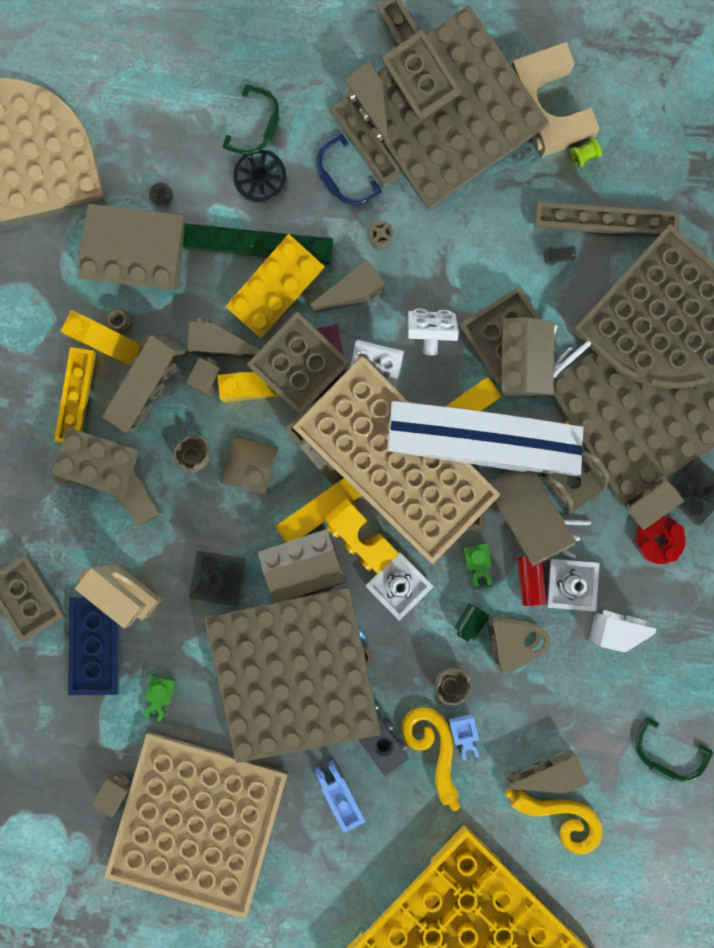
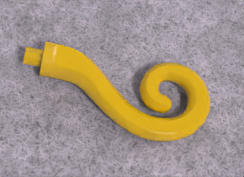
M426 707L414 708L402 721L401 734L403 740L414 750H426L435 740L433 729L425 727L424 738L417 740L412 734V728L415 723L421 720H427L435 726L439 733L441 744L434 777L436 792L443 806L449 805L452 812H454L461 806L457 801L460 795L451 779L453 735L446 719L434 709Z
M510 788L506 790L505 796L510 799L509 805L523 814L538 817L571 813L583 818L589 825V834L582 842H574L570 838L572 831H583L584 825L581 821L570 819L564 822L560 828V840L563 846L570 852L587 854L600 844L602 825L596 813L587 805L566 799L538 800L523 790L515 791Z

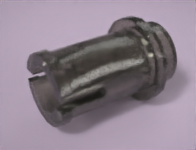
M574 245L559 248L549 246L548 249L544 250V261L551 266L555 265L556 262L574 261L576 256H572V254H576Z

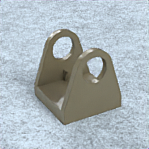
M582 450L581 475L576 476L579 480L577 488L571 489L567 485V479L571 475L543 473L539 476L566 515H570L608 488L610 478L602 462L595 455Z
M497 616L489 617L487 620L494 665L501 673L519 668L543 655L549 648L550 638L548 633L532 622ZM534 631L535 640L531 644L525 645L526 635ZM542 634L544 639L543 646L539 650L531 651L539 645Z

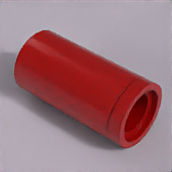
M526 556L517 557L522 606L546 604L542 562L532 567Z

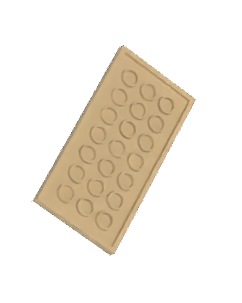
M362 356L310 408L293 428L433 564L501 494L469 463L387 451L391 402H409Z

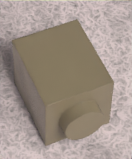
M199 357L186 384L211 397L218 384V375L224 373L219 368L220 363L209 357L206 360Z
M112 773L104 782L91 806L112 818L130 791L131 784L129 780L121 774Z

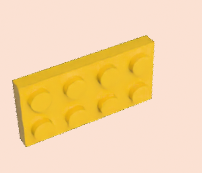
M288 234L225 307L257 336L263 339L322 272L325 266Z

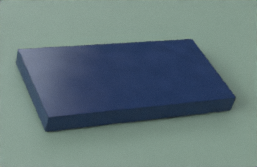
M69 597L68 695H118L120 625L85 597Z

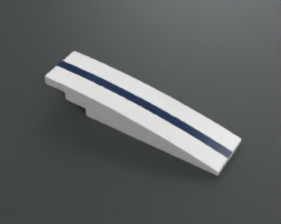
M397 401L391 402L387 451L521 472L534 471L547 474L581 475L583 427L466 409Z

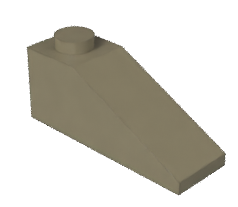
M366 260L310 304L313 313L366 303L369 299L374 301L384 292L382 289L385 282Z
M197 318L196 322L189 321L187 350L191 354L253 358L260 351L215 323H211L210 319Z

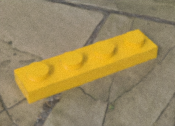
M70 347L54 442H63L67 427L83 432L96 352L93 350Z

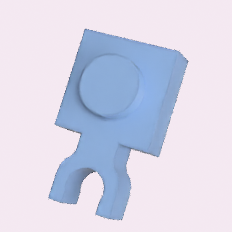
M473 714L449 719L455 746L462 744L461 753L463 760H467L465 754L467 750H473L475 757H479L477 747L473 743V741L479 740Z

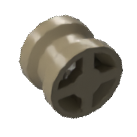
M377 221L371 225L369 230L370 244L374 248L382 250L390 246L393 237L391 225L385 221Z

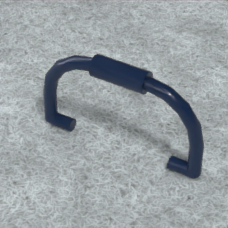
M339 133L319 149L316 157V166L320 173L319 177L332 196H336L341 202L348 205H362L382 193V189L375 180L371 183L375 191L360 199H349L340 193V189L328 172L324 171L322 166V157L330 146L339 140L344 147L349 144L344 135Z

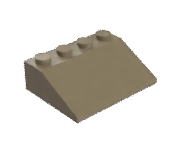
M88 204L79 251L78 279L169 290L179 289L181 287L185 215Z

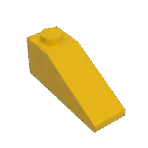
M73 310L70 311L60 331L66 336L127 365L130 364L133 358L138 357L141 351V344Z
M254 372L218 375L220 400L224 403L280 397Z

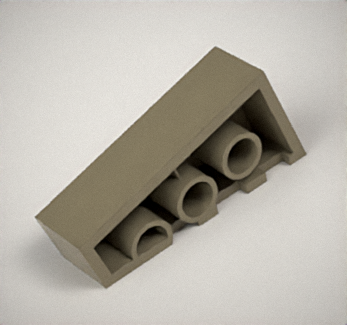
M167 334L150 335V337L147 336L140 346L142 349L140 354L130 362L128 366L130 371L126 377L119 381L116 386L117 393L114 398L112 397L108 400L104 407L106 411L102 417L125 433L136 430L152 406L151 398L155 399L165 388L164 379H167L178 369L176 362L181 355L186 357L189 353L185 346Z

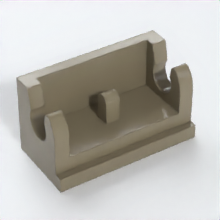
M664 474L644 492L626 502L625 506L631 516L645 530L683 503L684 499Z

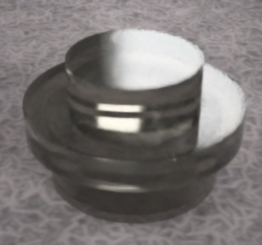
M156 183L149 190V199L155 206L165 207L171 203L173 192L167 184Z

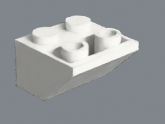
M603 610L602 614L594 613L588 641L600 647L627 652L654 635L656 628L648 626L649 621L628 615L625 620L624 615Z

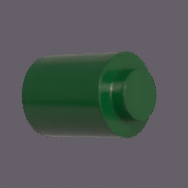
M468 603L454 627L458 630L456 635L467 642L470 639L476 640L490 615Z

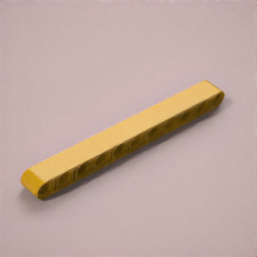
M487 377L445 407L482 411L501 398L502 395L489 377ZM343 478L279 523L275 529L285 543L304 537L327 521L325 517L344 499L347 498L352 503L362 495Z

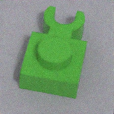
M488 543L463 547L467 571L474 570L475 572L472 577L474 587H479L478 578L481 576L485 577L487 585H491V577L485 570V568L492 567Z
M156 675L150 677L145 700L152 703L145 711V718L148 719L152 710H156L159 714L157 721L160 722L164 718L165 710L163 705H170L176 680Z

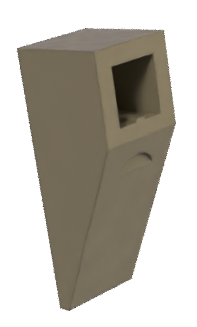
M367 62L345 79L348 85L346 92L353 102L357 100L361 105V108L358 110L366 122L371 120L375 126L372 131L379 142L384 140L388 146L391 143L385 88L370 62Z
M571 750L557 752L554 758L548 761L539 760L532 764V768L525 771L522 769L516 770L509 775V778L505 779L510 789L565 794L589 784L577 756Z

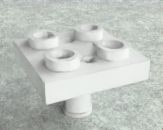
M425 309L408 311V338L424 339V354H438V340L458 341L459 331L456 313L448 310L428 312Z
M357 340L354 346L351 367L363 356L396 389L405 351Z
M400 552L391 563L365 585L399 621L434 587ZM393 574L394 579H392V576H389V579H387V576ZM406 574L411 575V579L407 576L408 581L404 578Z
M549 559L546 607L596 612L599 563ZM572 569L575 570V571H572V574H575V575H570V571H571Z

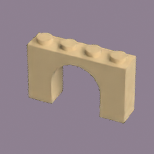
M567 42L513 60L511 65L549 121V126L533 137L534 148L540 152L542 158L585 143L588 139L595 138L600 131L592 108L569 116L557 117L547 113L538 101L537 90L542 85L570 75L575 65Z
M118 564L93 567L90 570L88 568L85 569L78 577L77 581L79 584L75 588L76 591L123 628L131 626L137 617L140 620L148 618L162 600Z

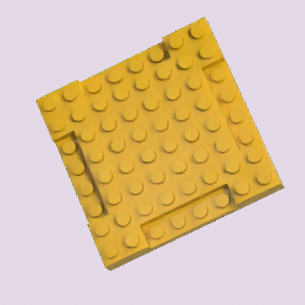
M464 824L431 858V864L365 933L361 931L346 948L589 947L501 863L500 859Z

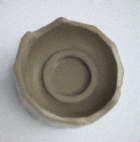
M200 435L198 437L186 436L183 441L177 444L174 450L175 463L187 472L200 471L207 466L211 458L210 446Z
M449 667L440 671L434 682L437 698L446 705H458L465 701L472 690L469 674L460 668Z

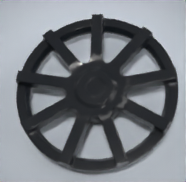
M260 150L258 153L243 155L238 160L234 168L233 178L237 190L245 199L266 203V201L281 194L287 176L285 166L277 155L267 150ZM262 154L260 165L255 164L251 155ZM267 155L276 160L268 168L265 167ZM246 158H248L252 165L251 170L240 166ZM280 165L282 174H270V171ZM238 171L248 174L250 177L238 181ZM270 179H282L278 188L269 181ZM252 182V186L247 193L240 187ZM264 185H267L274 192L265 196ZM257 186L260 187L261 197L251 196Z

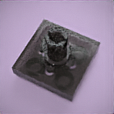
M696 457L693 461L689 462L671 483L684 499V502L677 507L696 525H701L714 511V472Z
M197 550L189 599L237 607L246 558Z

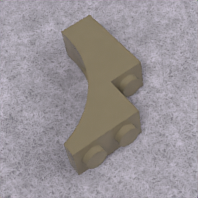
M134 466L125 496L112 495L126 507L137 526H143L163 514L138 469ZM51 475L56 484L77 483Z

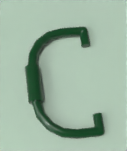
M250 83L245 84L242 96L247 97L249 90L263 94L272 102L273 114L270 116L264 132V139L256 147L245 149L230 145L232 137L226 135L222 145L223 149L244 155L258 153L265 148L269 140H272L280 119L278 117V102L273 94L262 87Z
M648 717L644 719L637 734L636 749L641 761L649 767V770L670 781L676 780L679 782L693 781L703 774L713 755V751L703 745H700L698 750L706 755L700 767L691 775L680 776L655 761L651 762L643 752L642 740L648 725L657 728L659 723Z

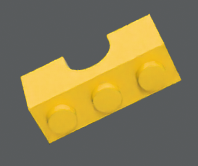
M347 498L325 517L329 523L327 529L336 538L340 535L346 541L343 545L352 555L357 552L362 557L359 561L368 571L373 569L379 574L399 555L397 550L379 531L369 539L358 538V531L367 520Z

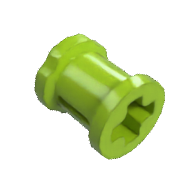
M592 137L584 145L578 148H571L570 155L576 167L581 168L585 162L593 158H600L602 150L599 142Z

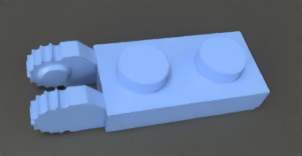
M331 760L328 762L329 769L336 780L328 783L325 773L320 766L314 770L326 800L343 833H346L365 823L366 819L344 776H341L335 761Z

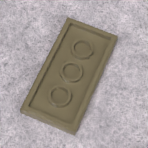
M510 470L488 481L501 494L494 502L532 567L576 545L577 541L534 471L521 472Z

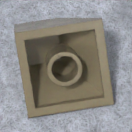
M232 436L220 483L267 494L279 448Z

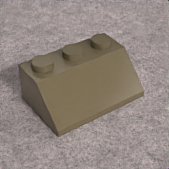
M503 318L502 393L504 396L553 395L554 322L533 318Z
M328 529L258 552L263 575L274 603L309 596L346 583L336 547Z

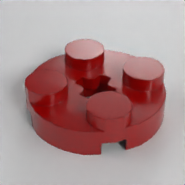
M663 516L645 530L641 526L638 527L635 534V545L643 555L642 557L651 563L667 564L675 562L679 559L685 548V530L674 519ZM663 534L666 542L659 547L655 537Z

